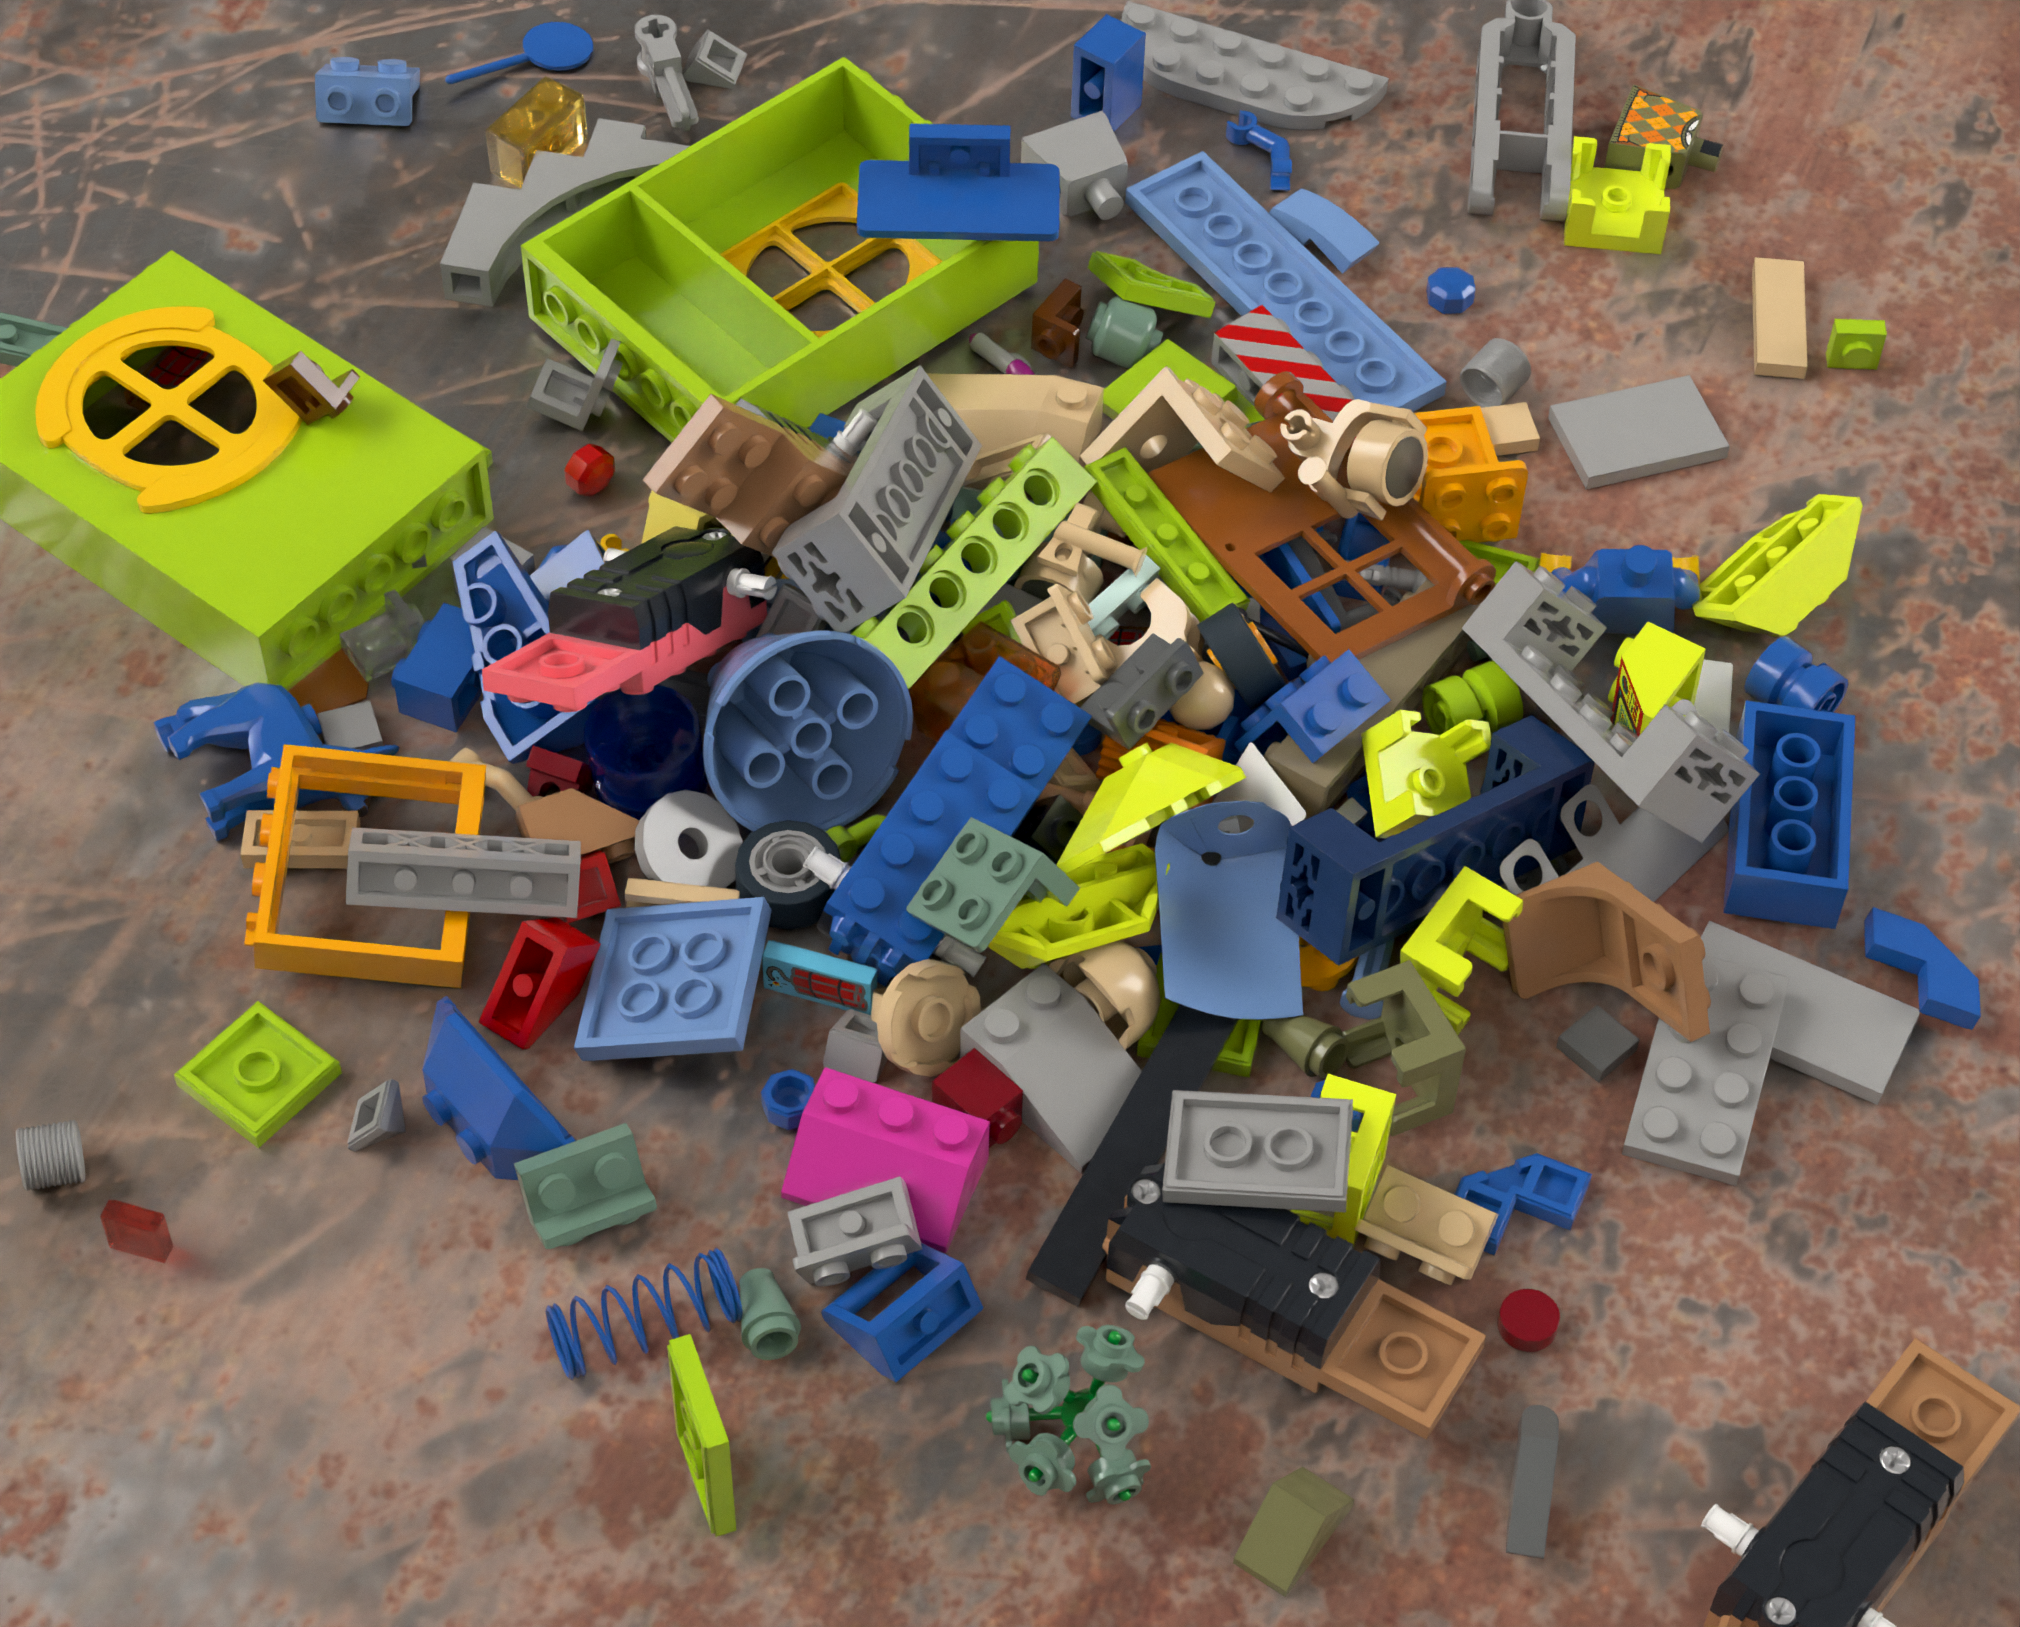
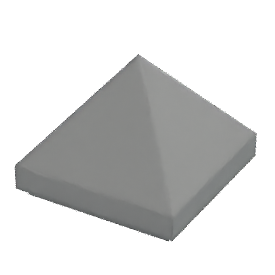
M391 1078L358 1099L347 1142L348 1149L356 1152L406 1132L398 1081Z

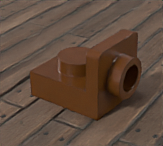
M1065 278L1033 313L1031 349L1041 353L1048 359L1055 360L1072 368L1078 361L1079 326L1082 322L1084 311L1080 308L1082 286Z
M299 351L275 365L263 379V382L309 425L325 415L333 419L342 413L354 398L349 391L360 376L351 369L331 381L316 362L310 360L302 351Z

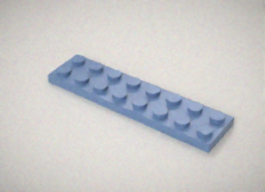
M1204 151L1126 188L1125 203L1241 316L1263 305L1275 318L1282 319L1288 325L1292 336L1306 351L1316 354L1324 370L1338 385L1346 386L1355 400L1360 399L1371 403L1410 409L1414 412L1445 395L1447 381Z

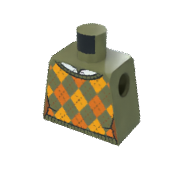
M1633 85L1609 141L1604 168L1641 171L1647 144L1671 145V159L1665 188L1676 189L1681 187L1689 165L1716 172L1724 144L1698 138L1703 118L1700 110L1643 87Z

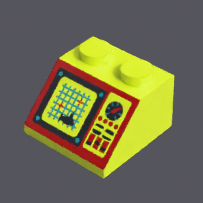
M1650 622L1644 625L1634 639L1627 637L1615 656L1614 666L1619 668V672L1608 694V701L1613 703L1612 711L1614 714L1610 717L1612 724L1616 725L1617 722H1620L1640 736L1664 705L1671 708L1682 699H1687L1694 705L1706 649Z

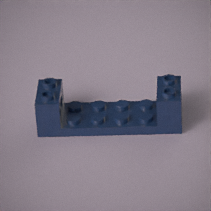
M1531 715L1493 733L1480 795L1472 797L1443 813L1432 816L1405 831L1378 842L1333 808L1302 820L1289 827L1276 918L1338 966L1418 927L1464 866L1501 886L1505 884L1500 875L1502 861L1527 839L1537 841L1549 861L1576 849L1577 846L1562 823L1561 809L1584 786L1591 784L1595 762L1581 748ZM1587 800L1579 803L1574 813V822L1580 833ZM1530 855L1520 857L1514 866V879L1539 867V862Z

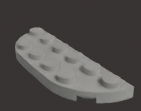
M1127 1L1122 13V22L1146 33L1144 81L1169 95L1239 116L1240 110L1248 111L1257 117V122L1279 128L1294 130L1325 129L1326 121H1334L1346 116H1350V121L1360 118L1376 107L1387 93L1389 78L1322 57L1306 54L1131 1Z

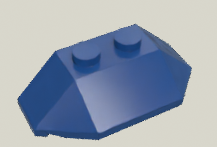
M445 996L437 1001L422 1069L427 1092L422 1097V1101L429 1115L438 1125L442 1126L447 1123L457 1134V1143L466 1158L474 1165L481 1161L496 1179L518 1180L514 1163L577 1141L457 1009L451 999Z

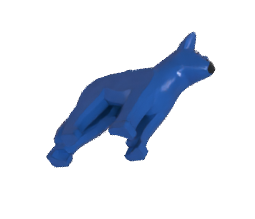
M259 682L242 687L236 692L190 700L177 709L176 715L153 722L156 734L167 753L173 751L178 760L188 757L194 749L207 743L227 748L249 749L252 765L250 771L230 782L199 793L209 817L205 818L207 826L216 841L227 838L230 829L245 821L247 810H274L275 799L267 798L268 775L271 773V767L280 768L284 744L393 756L400 749L396 745L359 750L322 744L318 735L322 734L321 725L310 704L300 707L297 700L282 685ZM299 788L297 808L320 800L333 798L340 801L346 811H358L359 817H364L368 813L373 796Z

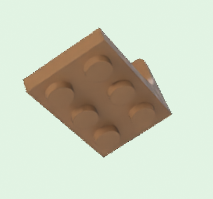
M1597 861L1515 895L1523 900V910L1518 918L1513 917L1510 922L1503 921L1512 990L1518 996L1526 999L1548 989L1570 983H1603L1628 993L1690 1042L1710 1034L1708 1008L1711 1005V999L1704 982L1702 960L1705 958V947L1700 935L1696 930L1687 927L1669 914L1663 906L1654 903L1636 890L1630 882L1622 880Z

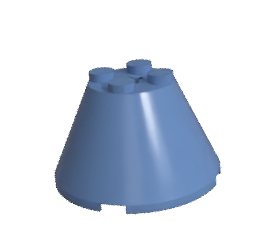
M809 631L782 635L766 633L738 645L709 671L707 681L710 691L703 743L705 772L713 794L719 803L737 822L754 832L766 824L785 820L807 822L825 832L834 826H845L872 807L897 776L899 769L895 765L901 754L905 739L911 740L913 723L911 698L905 680L898 668L883 652L868 641L855 635L837 631Z

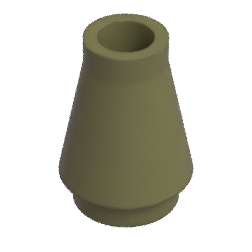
M1305 1015L1265 1019L1263 1022V1033L1273 1039L1309 1077L1318 1075L1326 1079L1327 1074L1334 1075L1347 1058L1349 1041L1342 1037V1031L1337 1026Z

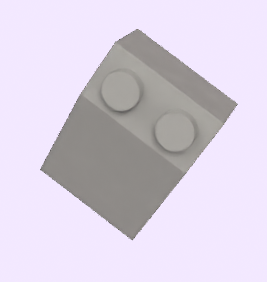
M1043 963L961 1027L960 1059L975 1048L1023 1090L1022 1122L1076 1170L1083 1173L1142 1072L1085 997Z

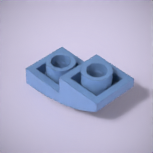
M1302 188L1274 206L1269 212L1303 246L1313 241L1342 274L1370 255L1380 243L1366 228L1340 207Z

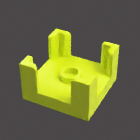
M1574 136L1571 152V180L1565 220L1564 246L1661 254L1670 214V197H1664V190L1670 166L1671 145L1647 144L1641 171L1593 167L1597 150V139Z
M1399 710L1361 733L1376 838L1387 839L1471 798L1466 763L1490 750L1491 732L1489 722L1465 720L1443 734L1437 735L1411 731V726L1421 720L1420 712Z
M1466 866L1460 871L1400 950V963L1408 960L1411 961L1457 1035L1470 1020L1471 1013L1436 990L1440 987L1455 997L1460 995L1464 989V982L1472 973V963L1463 957L1466 951L1496 969L1506 971L1509 968L1504 929L1483 918V910L1504 922H1510L1513 917L1518 918L1523 910L1522 899Z
M1327 1074L1320 1098L1353 1099V1110L1364 1113L1358 1132H1351L1346 1212H1335L1333 1218L1311 1210L1291 1209L1290 1211L1300 1216V1221L1306 1225L1312 1222L1325 1229L1329 1237L1335 1239L1338 1236L1352 1243L1354 1247L1359 1234L1354 1229L1357 1226L1358 1220L1365 1217L1385 1159L1396 1094Z

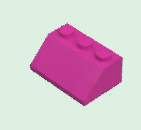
M825 1067L802 1113L781 1190V1198L807 1206L900 1176L907 1185L921 1243L937 1251L947 1253L989 1159L990 1121Z

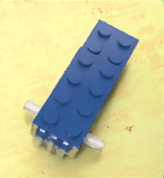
M999 656L948 731L946 730L852 867L848 865V862L844 863L830 853H824L817 846L814 847L804 862V868L814 872V876L830 885V889H835L826 903L817 924L819 931L832 940L828 950L837 956L840 952L848 954V961L877 969V982L885 987L891 979L909 964L925 959L931 960L934 955L941 958V961L945 960L951 965L958 966L974 978L987 957L914 918L907 912L906 908L970 817L1012 838L1014 837L1017 829L1020 828L1031 808L1088 725L1092 715Z

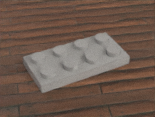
M1705 955L1702 964L1704 982L1711 999V1005L1708 1008L1710 1034L1690 1042L1663 1020L1658 1019L1622 1155L1736 1186L1790 977Z

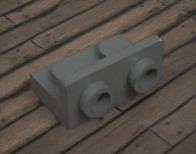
M1152 633L1109 677V680L1105 681L1080 708L1092 715L1088 724L1130 750L1146 733L1152 730L1157 721L1181 696L1193 687L1194 683L1204 672L1186 641L1177 638L1170 644Z

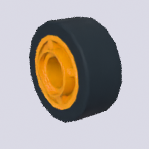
M1230 603L1197 625L1210 647L1207 653L1215 666L1225 671L1233 684L1234 690L1238 691L1251 710L1266 702L1287 685L1274 665L1278 660L1253 621L1249 624L1234 603Z

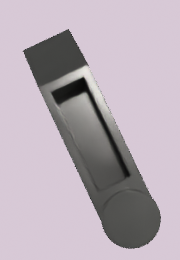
M1531 1405L1524 1409L1518 1422V1440L1506 1537V1553L1544 1559L1559 1440L1558 1416L1553 1410L1543 1405Z

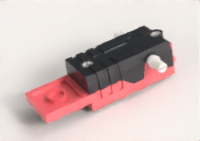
M674 526L629 551L618 550L612 547L608 548L603 557V561L608 562L602 564L599 570L593 569L585 573L583 579L576 578L568 582L567 588L559 587L551 591L548 608L550 633L483 668L484 691L507 695V698L513 702L537 701L551 704L555 710L561 712L582 710L591 700L603 693L612 692L621 688L623 693L630 695L649 693L654 690L655 685L671 676L684 673L686 667L702 658L713 656L720 647L733 640L744 638L748 631L762 624L767 616L766 600H771L776 594L777 586H772L777 583L776 579L772 576H765L764 559L761 552L742 545L725 528H709L700 531Z

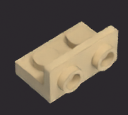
M1387 1165L1364 1219L1358 1220L1354 1230L1368 1236L1364 1247L1397 1261L1401 1251L1422 1260L1419 1272L1445 1284L1452 1285L1455 1276L1471 1280L1499 1214Z

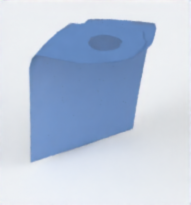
M1245 800L1210 803L1174 815L1160 825L1155 846V861L1166 999L1204 1013L1232 1019L1261 1020L1303 1016L1299 935L1276 918L1289 827L1292 825L1287 816L1270 808L1263 802ZM1244 815L1254 820V825L1242 833L1228 834L1218 828L1219 823L1230 816ZM1206 852H1216L1221 855V859L1217 865L1211 866L1205 864L1201 860V856ZM1168 863H1169V864H1170V869H1169V871H1168V873H1167V875H1166V869H1167V865H1168Z

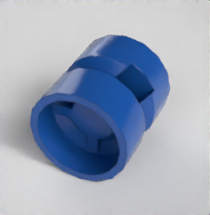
M1783 636L1773 642L1760 655L1746 678L1744 688L1747 694L1761 703L1834 713L1846 694L1848 679L1826 663L1818 666L1812 665V653L1790 637Z

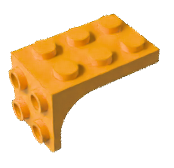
M1480 406L1414 413L1427 428L1424 438L1427 442L1428 460L1421 486L1413 498L1458 541L1469 540L1479 543L1517 538L1528 470L1525 462L1521 460L1498 462Z

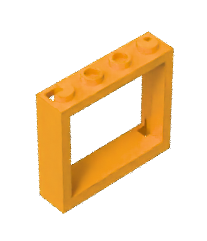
M284 744L280 768L271 767V773L268 775L267 798L275 799L273 814L263 813L261 820L259 845L260 847H268L266 863L256 862L253 872L252 896L260 897L258 913L248 912L246 918L244 946L254 947L255 969L461 989L470 912L445 910L441 950L278 934L299 788L456 804L459 807L455 834L480 835L485 797L486 765Z

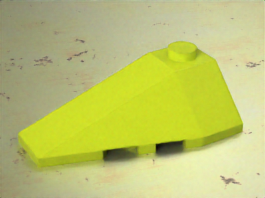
M1145 743L1118 758L1123 768L1104 778L1056 865L1067 874L1157 827L1172 816L1192 808L1245 779L1246 776L1241 767L1174 743H1169L1153 752L1149 744Z

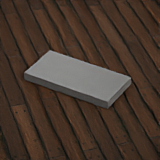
M1709 921L1701 936L1705 947V955L1790 977L1770 1059L1878 1105L1918 1021L1919 1009Z

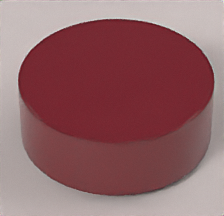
M1520 1289L1512 1292L1503 1300L1497 1321L1498 1330L1503 1340L1511 1347L1525 1352L1540 1351L1554 1341L1560 1323V1312L1557 1304L1547 1294L1535 1289Z

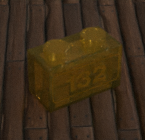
M547 76L541 79L486 129L490 172L522 188L536 150L566 155L574 151L587 139L584 95Z

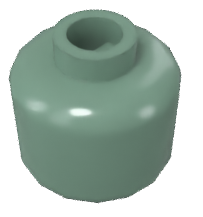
M1115 296L1108 304L1100 301L1085 339L1092 341L1091 350L1093 355L1125 369H1130L1159 346L1163 332L1155 329L1157 315L1153 309Z

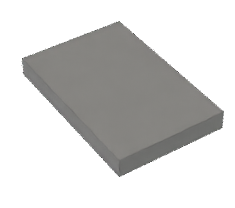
M1690 375L1550 405L1548 419L1586 490L1725 459L1728 456L1730 447Z
M1173 1090L1162 1187L1163 1202L1346 1212L1353 1099Z

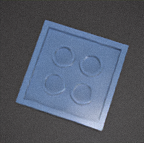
M765 897L607 909L599 941L601 945L595 957L574 1049L582 1061L743 1051L772 912Z

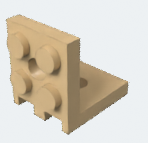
M1166 366L1080 455L1087 465L1126 447L1145 472L1148 473L1186 456L1199 442L1218 466L1270 493L1285 479L1273 463L1277 457L1276 453L1257 435L1252 437L1245 428L1249 420L1237 406L1228 400L1224 402L1216 393L1212 394L1206 388L1199 386V384L1188 378L1184 382L1179 380L1174 372Z

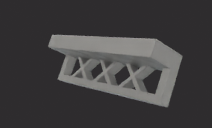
M352 827L348 849L346 905L577 918L581 841Z

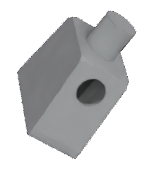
M1103 110L1022 138L1021 163L1054 164L1059 168V211L1063 215L1074 216L1094 209L1101 219L1108 220L1120 213L1124 205L1122 198L1126 195L1128 163Z

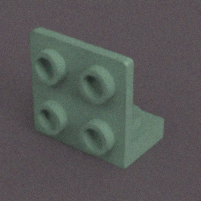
M970 817L928 878L923 882L906 910L914 918L981 953L988 947L1024 894L1039 903L1047 896L1067 907L1080 887L1044 853Z

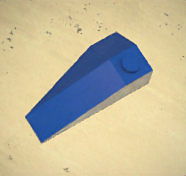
M496 530L452 561L464 621L469 623L475 653L471 654L473 668L479 674L484 698L483 701H480L483 718L510 763L516 764L527 761L532 746L554 753L577 747L622 715L608 692L588 702L587 706L582 710L561 712L555 710L551 704L537 701L513 702L507 698V695L484 691L483 668L550 633L548 619L549 604L501 534Z

